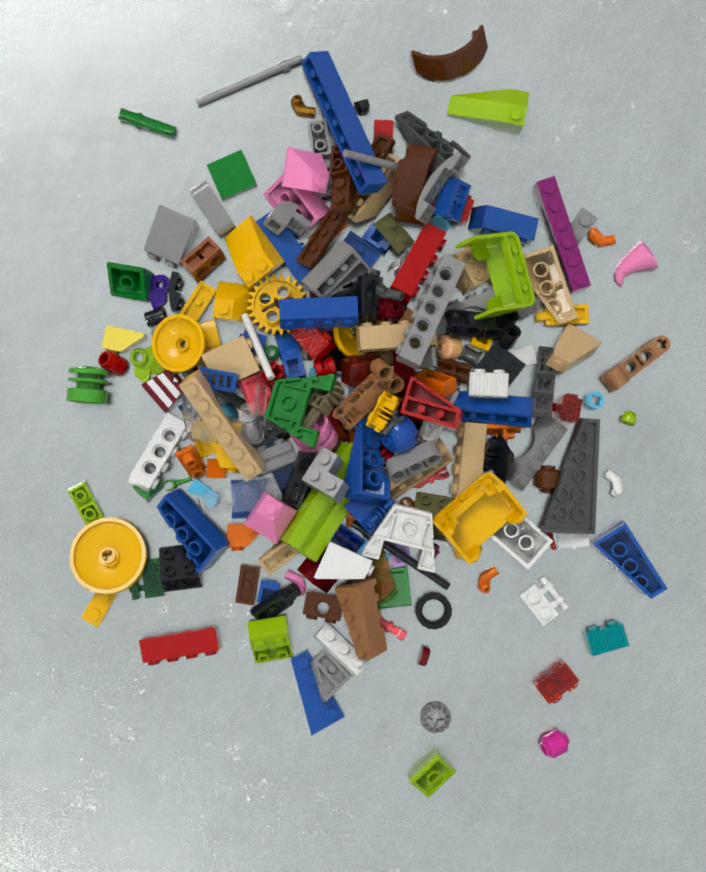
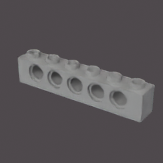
M446 253L442 258H437L433 266L436 269L434 275L430 274L425 284L428 286L427 291L421 293L418 300L421 304L418 309H414L410 319L413 322L411 326L407 325L403 333L405 340L403 343L400 342L396 348L395 353L398 354L396 361L415 370L420 367L466 263ZM440 274H446L448 280H443ZM437 290L441 297L434 296L432 291ZM425 307H430L433 310V314H428L425 311ZM417 324L424 325L426 330L420 331ZM415 341L418 348H412L409 342Z

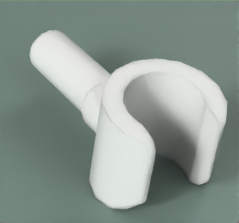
M405 250L397 260H391L388 265V271L394 268L393 275H397L400 264L409 252Z

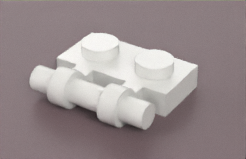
M543 576L539 580L543 587L538 589L533 584L519 596L540 623L545 626L558 615L554 609L557 605L562 610L568 608L569 605L565 601L566 598L562 594L560 595L554 588V583L549 581L546 576ZM546 592H549L554 599L550 603L543 595Z

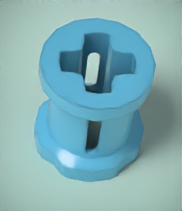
M595 391L586 395L585 405L588 408L597 409L604 404V396L600 392ZM592 395L593 397H598L597 405L595 403L591 404Z

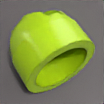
M630 410L623 413L620 422L628 426H635L637 416Z

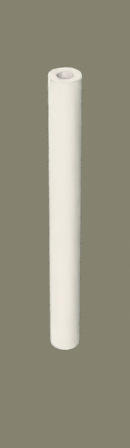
M244 313L241 315L245 328L267 379L272 380L275 376L248 313Z

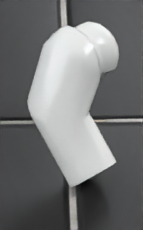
M608 469L603 477L612 483L611 495L618 498L624 493L623 480Z

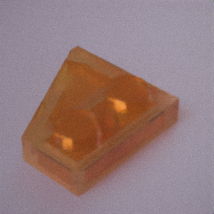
M382 548L379 560L369 558L373 560L372 565L375 567L371 576L366 575L365 578H376L375 593H378L379 599L384 601L396 588L385 551Z

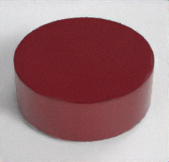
M421 647L417 661L418 665L426 666L430 656V648Z

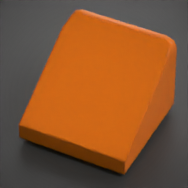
M207 459L206 478H226V469L220 468L217 459Z

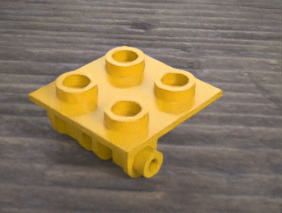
M384 391L379 396L373 412L369 414L366 426L373 428L379 433L382 430L384 431L388 424L386 419H391L389 417L398 409L403 398Z

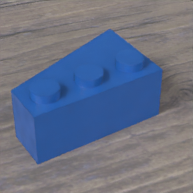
M490 205L472 207L468 230L480 232L484 235L512 231L518 235L521 244H527V242L535 240L539 218Z

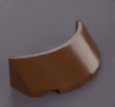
M480 25L478 30L472 31V39L465 46L452 53L426 55L419 51H410V58L416 74L439 82L452 81L469 74L479 65L488 48L484 26Z
M409 144L407 146L404 159H400L394 178L392 206L396 208V221L425 225L415 218L416 208L425 186L429 168L438 148L420 144Z

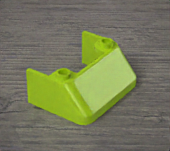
M515 232L477 235L455 245L456 249L470 247L475 259L479 261L486 260L495 297L487 300V311L475 315V320L500 316L530 307L535 303V294L521 242Z

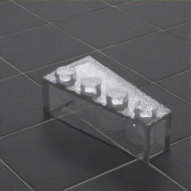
M271 472L253 477L248 481L243 480L197 494L203 514L252 511L264 491L280 500L274 476Z

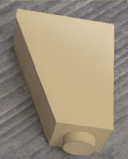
M568 323L562 331L546 365L563 374L591 357L602 342Z

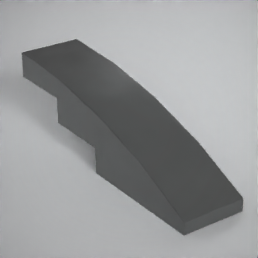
M539 346L532 417L551 418L556 370L546 365L554 347Z

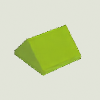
M435 750L408 775V778L412 785L429 798L456 771Z

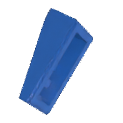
M200 367L203 375H205V372L209 373L207 381L210 385L212 375L216 374L215 384L211 385L212 389L230 393L236 392L239 374ZM220 375H224L222 387L218 386ZM229 376L231 377L230 386L226 388L227 377Z

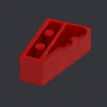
M411 375L400 413L416 420L459 432L464 412Z

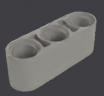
M206 180L190 190L219 237L235 228L232 220Z
M429 440L413 447L409 451L391 457L386 461V468L391 481L397 483L437 466L442 462L443 458L437 442Z

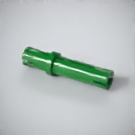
M124 108L120 110L118 120L171 138L175 135L176 126L143 116V113L140 112L135 113Z

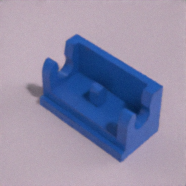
M448 178L438 194L434 206L436 210L433 214L443 216V219L459 222L471 185L460 179Z

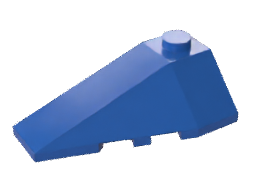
M361 419L357 423L346 472L345 483L350 488L345 494V498L357 501H389L390 480L389 476L385 474L383 466L385 459L381 457L379 449L381 445L379 434L373 428L366 426L368 420Z

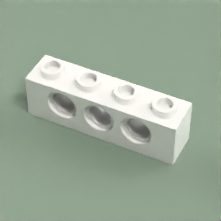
M167 413L128 477V482L147 493L150 492L151 488L155 490L160 481L158 476L161 472L165 473L170 464L167 461L170 456H175V452L179 449L177 446L179 441H184L189 432L186 430L188 424ZM167 434H171L174 436L175 439L173 441H167L165 440L164 436ZM157 450H162L165 455L157 457L154 453ZM152 466L156 471L148 474L145 472V468Z

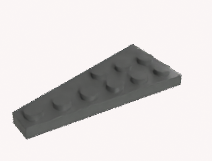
M579 418L541 532L595 534L600 419Z

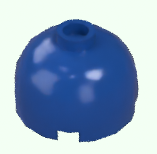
M393 415L389 417V418H391L390 420H387V419H386V421H388L387 426H388V425L390 424V422L392 421ZM404 416L403 423L396 424L386 436L382 434L383 430L379 433L383 446L392 453H404L415 447L418 443L415 436L418 434L417 429L407 416Z

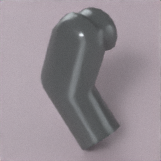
M384 284L376 286L375 293L379 298L403 301L405 297L404 292L387 288Z

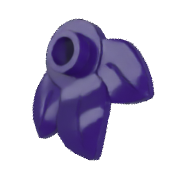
M153 273L147 301H151V305L155 310L158 309V306L165 303L170 280L165 275H155ZM159 281L163 283L161 288L158 286Z

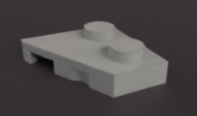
M326 649L311 661L321 700L324 703L351 677Z

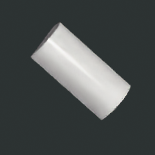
M527 517L519 524L507 522L490 537L527 570L530 569L553 542Z

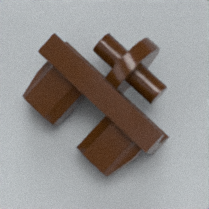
M438 357L435 371L455 377L457 382L467 384L472 365Z

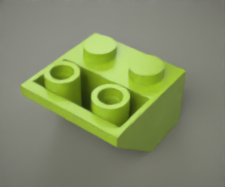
M286 616L248 622L249 641L255 664L293 657Z

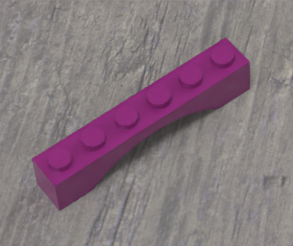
M552 176L537 181L534 187L551 228L569 292L571 294L591 286L556 178Z

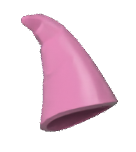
M642 241L624 256L615 270V281L620 287L623 285V279L627 275L638 270L659 268L653 253Z

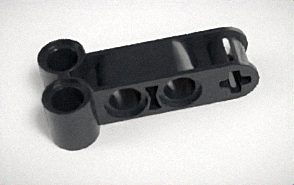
M459 309L446 311L444 315L448 325L446 331L450 335L498 340L499 344L506 349L513 348L521 335L520 328L515 325L519 319L516 311L477 320L474 319V316L483 312Z

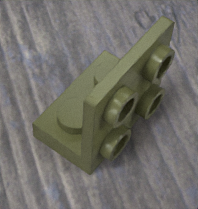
M417 492L414 508L432 512V518H434L454 498ZM433 524V540L447 542L448 540Z

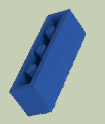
M268 212L257 220L256 223L283 258L285 265L295 279H297L298 283L303 285L304 283L301 280L311 270L299 264L296 259L304 249L305 244L303 242L299 244L295 238L298 235L287 226L279 235L264 226L263 222L270 213Z
M357 296L279 299L280 329L294 330L305 328L310 330L323 327L331 329L334 327L352 328L358 326Z
M459 391L455 400V406L464 412L462 419L464 422L531 428L534 398L509 395L508 399L469 397L468 391Z

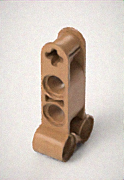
M663 335L652 339L619 365L604 373L600 379L611 393L628 383L629 379L668 351L670 348L669 339ZM642 352H645V353L647 354V356H648V360H647V361H644V360L642 359V357H641V353H642ZM627 363L633 366V372H629L626 369Z
M377 358L370 364L371 374L334 409L333 417L343 424L344 429L353 428L377 404L379 396L384 391L396 394L404 388V380L383 359Z

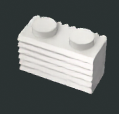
M474 369V372H470L469 397L508 399L509 374L505 373V370H493V373H485V369Z

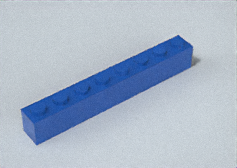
M328 51L309 52L301 62V65L359 195L378 193L387 183L381 167L343 156V151L347 149L376 157Z

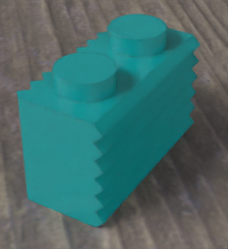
M617 620L607 622L605 627L599 628V625L587 628L588 631L584 632L591 656L629 646L623 623H618Z

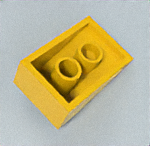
M251 215L224 237L237 273L248 288L259 284V280L263 281L265 276H269L285 262Z

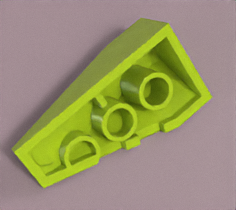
M502 89L451 95L447 115L522 130L528 106L529 92Z

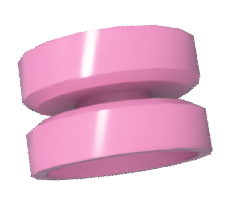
M321 414L311 427V429L320 432L315 449L290 434L301 451L316 455L322 446L331 451L337 444L339 437L329 419Z

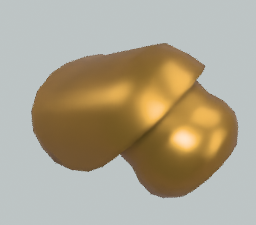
M298 94L292 96L291 106L296 114L315 117V107L305 106L302 97Z

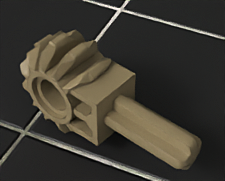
M335 381L332 393L316 389L312 390L313 394L308 404L311 410L303 420L302 427L311 429L320 414L328 417L334 406H339V401L344 400L342 395L345 392L339 381Z

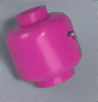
M554 730L542 736L540 748L546 757L556 758L568 751L570 741L566 733Z

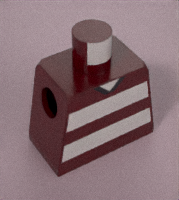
M165 370L141 386L165 413H168L184 394L179 384L185 377L182 376V372L173 374L171 371Z

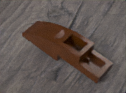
M335 144L331 147L329 173L332 178L330 210L333 215L351 211L352 201L355 200L356 195L354 181L338 145Z

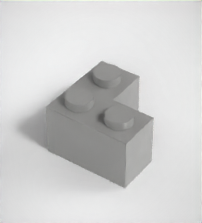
M322 446L303 476L302 481L308 487L340 504L350 488L345 481L336 477L344 463L339 455Z

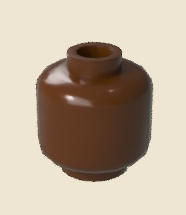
M542 465L535 474V487L541 489V493H553V489H556L558 485L560 471L555 469V466Z

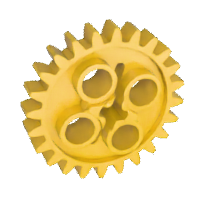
M273 274L271 280L268 276H265L266 282L259 280V287L253 285L255 292H249V295L253 298L247 299V303L252 304L247 307V311H253L249 314V317L255 318L252 322L253 325L259 323L258 330L265 328V334H268L271 330L273 336L279 331L280 335L283 336L286 329H280L279 309L275 306V302H279V299L304 298L307 292H301L303 285L297 287V279L291 282V276H288L285 280L283 274L280 275L279 279ZM281 289L288 290V294L284 297L279 296L278 292ZM263 296L271 298L267 304H262L260 300ZM271 313H275L278 315V318L271 322L268 320V316Z

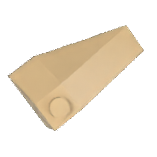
M551 245L525 254L524 257L533 290L556 321L562 324L577 319L578 317L554 246Z

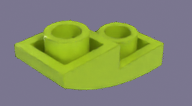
M85 480L68 489L67 492L86 525L103 517Z

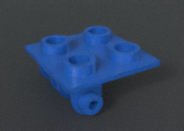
M391 497L389 501H357L351 499L344 508L371 535L378 528L395 501Z

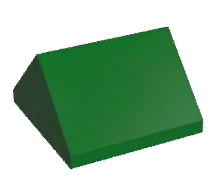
M113 262L107 263L111 295L147 301L153 272L143 267Z

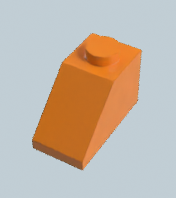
M244 523L227 524V540L230 542L228 547H232V551H243V547H247L259 535L258 532L244 525Z

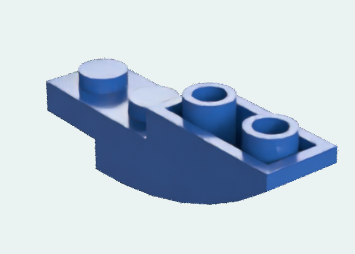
M286 330L283 336L277 331L275 339L286 378H306L297 340L291 334H288Z

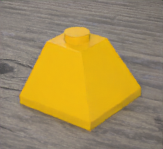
M219 281L212 317L217 320L243 323L241 315L244 313L249 315L253 312L247 311V307L252 305L247 303V299L253 298L249 295V292H255L253 286L248 288L246 284Z

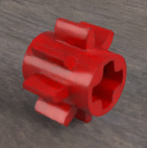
M276 361L269 363L275 376L274 379L268 380L264 370L260 372L263 377L262 381L269 382L270 386L275 384L276 379H281L285 375L283 365L277 364Z

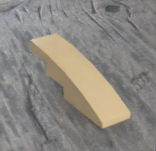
M279 540L257 562L270 576L300 553Z

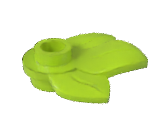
M148 346L145 349L136 348L131 352L130 361L134 365V374L140 381L145 383L149 380L150 374H160L165 371V368L156 361L152 346ZM138 354L143 355L142 361H137L136 357Z

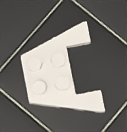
M394 503L362 550L361 555L379 560L384 541L422 550L417 568L435 573L432 512Z

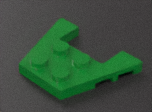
M327 374L326 376L315 375L307 378L276 379L265 417L315 449L320 432L302 427L312 390L316 389L332 393L337 376L335 374Z

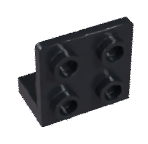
M183 545L159 548L160 577L164 592L202 587L201 576L196 572V565L193 560H189L186 556L187 551Z

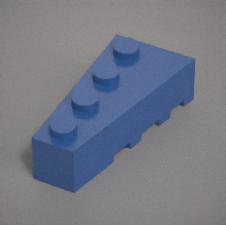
M625 521L592 541L593 545L627 575L649 598L652 599L668 589Z

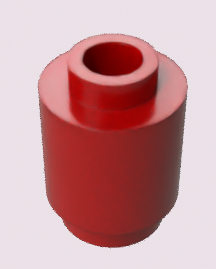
M111 351L102 352L98 358L101 368L114 375H121L126 370V359Z

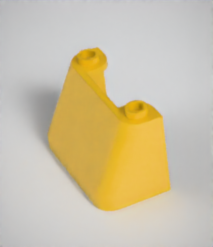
M487 472L437 513L433 518V524L470 565L480 558L481 549L479 546L507 522L510 524L521 523L528 513L504 482L492 472Z

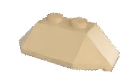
M391 153L385 159L396 163L400 162V159ZM381 167L387 180L386 185L378 193L363 194L347 218L357 223L375 217L392 195L395 170Z

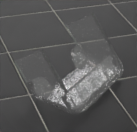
M257 383L255 386V403L243 404L239 409L238 418H228L239 434L250 445H257L264 438L267 387ZM183 393L181 412L188 438L196 443H219Z

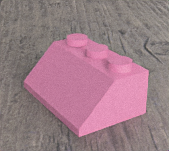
M282 174L263 195L273 208L285 201L299 205L296 211L311 222L308 229L301 236H296L297 239H300L321 223L330 208L321 197L318 198V193L283 187Z

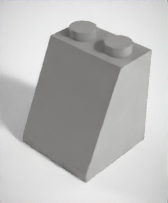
M159 205L143 250L148 253V257L154 260H158L159 257L165 260L164 264L175 268L177 265L181 267L180 260L186 256L199 224L193 218Z

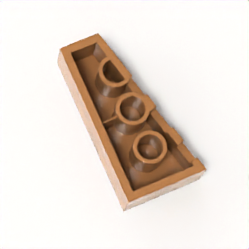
M376 578L350 579L334 588L355 648V653L358 659L371 660L387 650L384 627L380 625L382 614L377 607L379 595L375 593L374 588L377 585Z

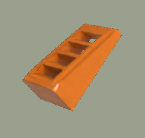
M429 368L414 375V378L444 398L457 391V379L455 377Z

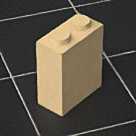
M244 335L201 355L207 368L239 374L238 382L261 372L259 367L262 365L259 358L254 356L251 351L254 346L250 338L246 339ZM213 374V375H212V379H213L214 383H215L216 374ZM220 375L218 386L222 387L224 375ZM229 376L227 377L226 388L230 386L231 377Z

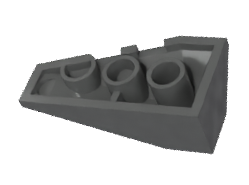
M409 111L395 116L396 122L410 144L438 148L428 171L430 175L444 161L458 152L467 159H470L471 156L458 143L453 140L450 143L441 137L442 133L438 130L436 132L427 128L426 122Z

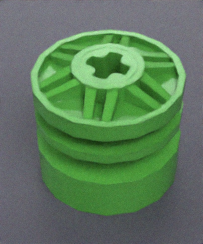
M92 366L69 368L68 373L77 374V377L68 378V381L76 383V387L67 388L66 401L107 404L108 391L99 389L100 385L109 384V381L100 379V376H109V371Z

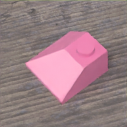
M288 147L282 186L326 194L329 172L322 154Z
M264 491L245 520L244 525L277 544L297 513V510Z

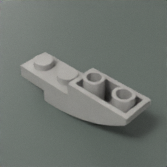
M326 119L307 122L311 151L322 154L327 170L330 173L331 148ZM330 175L326 194L318 193V198L331 196L332 178Z

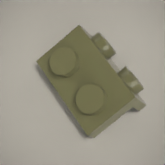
M391 212L374 224L398 254L404 252L415 242L401 224L396 221Z

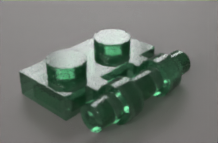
M159 558L147 559L142 573L144 585H138L137 581L129 588L132 600L140 599L139 591L145 592V598L165 596L160 577Z

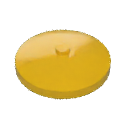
M117 518L98 519L86 525L75 537L70 549V566L75 578L86 589L102 595L117 594L133 586L141 577L147 562L146 544L137 529L128 522Z

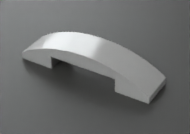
M458 152L444 161L434 171L419 197L415 215L417 220L425 225L436 210L431 205L452 172L458 176L469 159Z

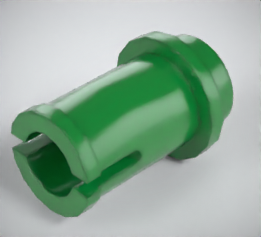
M268 345L264 349L268 360H275L279 357V349L275 345ZM271 350L275 351L273 356L269 355Z

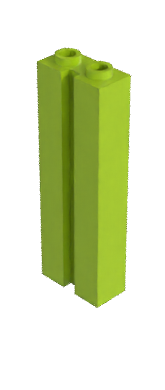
M341 442L335 452L344 462L336 474V477L345 481L352 442H349V444ZM311 489L280 540L309 560L317 562L347 515L348 511L344 506L351 499H347L344 496L340 504Z

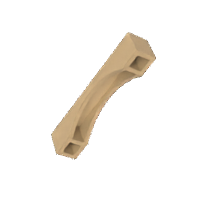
M198 369L184 378L179 384L180 389L244 479L248 481L263 472L266 463L257 450L239 434L219 405L211 385L201 371Z

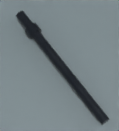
M356 520L351 524V527L362 533V536L367 540L374 534L373 532L370 535ZM388 541L383 542L382 547L445 590L449 588V582L433 572L418 569V562Z

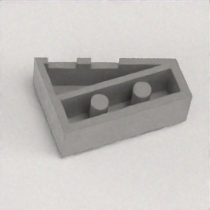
M341 240L301 281L318 298L331 297L343 290L342 287L357 282L358 275L366 273L369 275L373 271L353 247Z

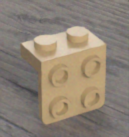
M470 247L452 256L466 263L457 282V286L463 295L490 279L486 260L479 261L475 259Z

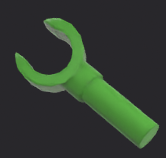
M187 477L176 481L169 479L164 483L171 482L173 487L167 489V491H172L180 484L192 481V478Z

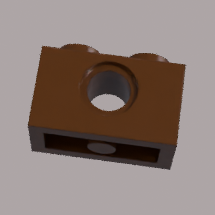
M307 590L302 614H306L308 619L317 620V617L325 618V622L336 624V621L341 620L342 609L336 595ZM321 602L328 604L329 609L327 612H320L318 610V605Z

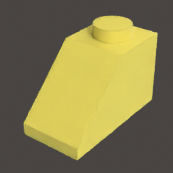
M106 325L101 348L115 354L118 352L123 353L144 340L146 334Z

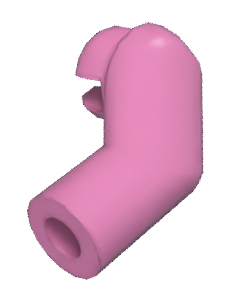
M287 570L284 578L298 584L301 590V595L299 596H303L306 592L304 578Z

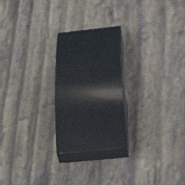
M172 271L169 283V302L171 311L177 314L178 310H182L185 301L182 299L183 295L176 292L177 289H181L183 279L180 273Z

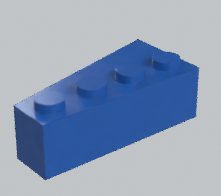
M180 488L166 494L157 505V509L168 527L173 528L175 531V538L178 543H182L187 551L186 556L189 560L192 559L196 565V572L200 574L211 568L230 542Z

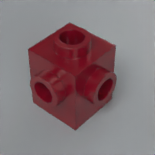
M387 298L378 300L377 320L396 322V318L403 317L402 301Z

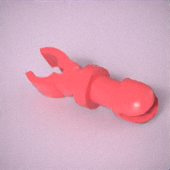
M443 467L416 485L415 488H422L429 482L432 484L436 479H447L450 476L447 467Z
M382 617L380 625L386 629L385 632H390L403 641L407 633L393 626L394 623H389Z

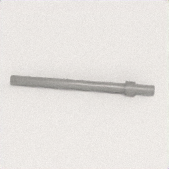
M298 55L289 60L279 61L280 64L198 98L196 102L198 106H202L276 73L286 72L290 70V67L301 63L303 58L301 55Z
M347 149L343 151V156L346 158L395 171L399 164ZM429 173L427 174L426 179H429L431 177Z

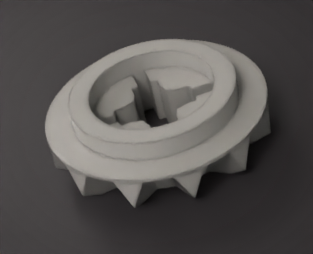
M433 702L423 708L420 720L427 731L440 733L449 727L451 714L444 704ZM436 710H438V716L443 719L438 720L436 726H434L433 719L427 717L434 716Z

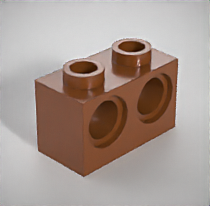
M208 236L180 260V263L198 283L226 257L221 248Z

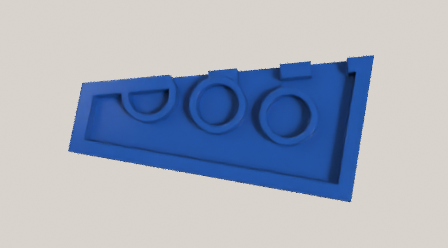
M308 649L292 657L291 663L312 736L344 718L345 715L334 695L324 703L321 700L311 666L313 658Z

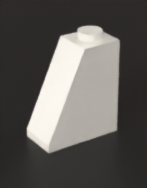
M330 541L314 578L365 579L366 575L371 576L375 566L372 565L373 560Z

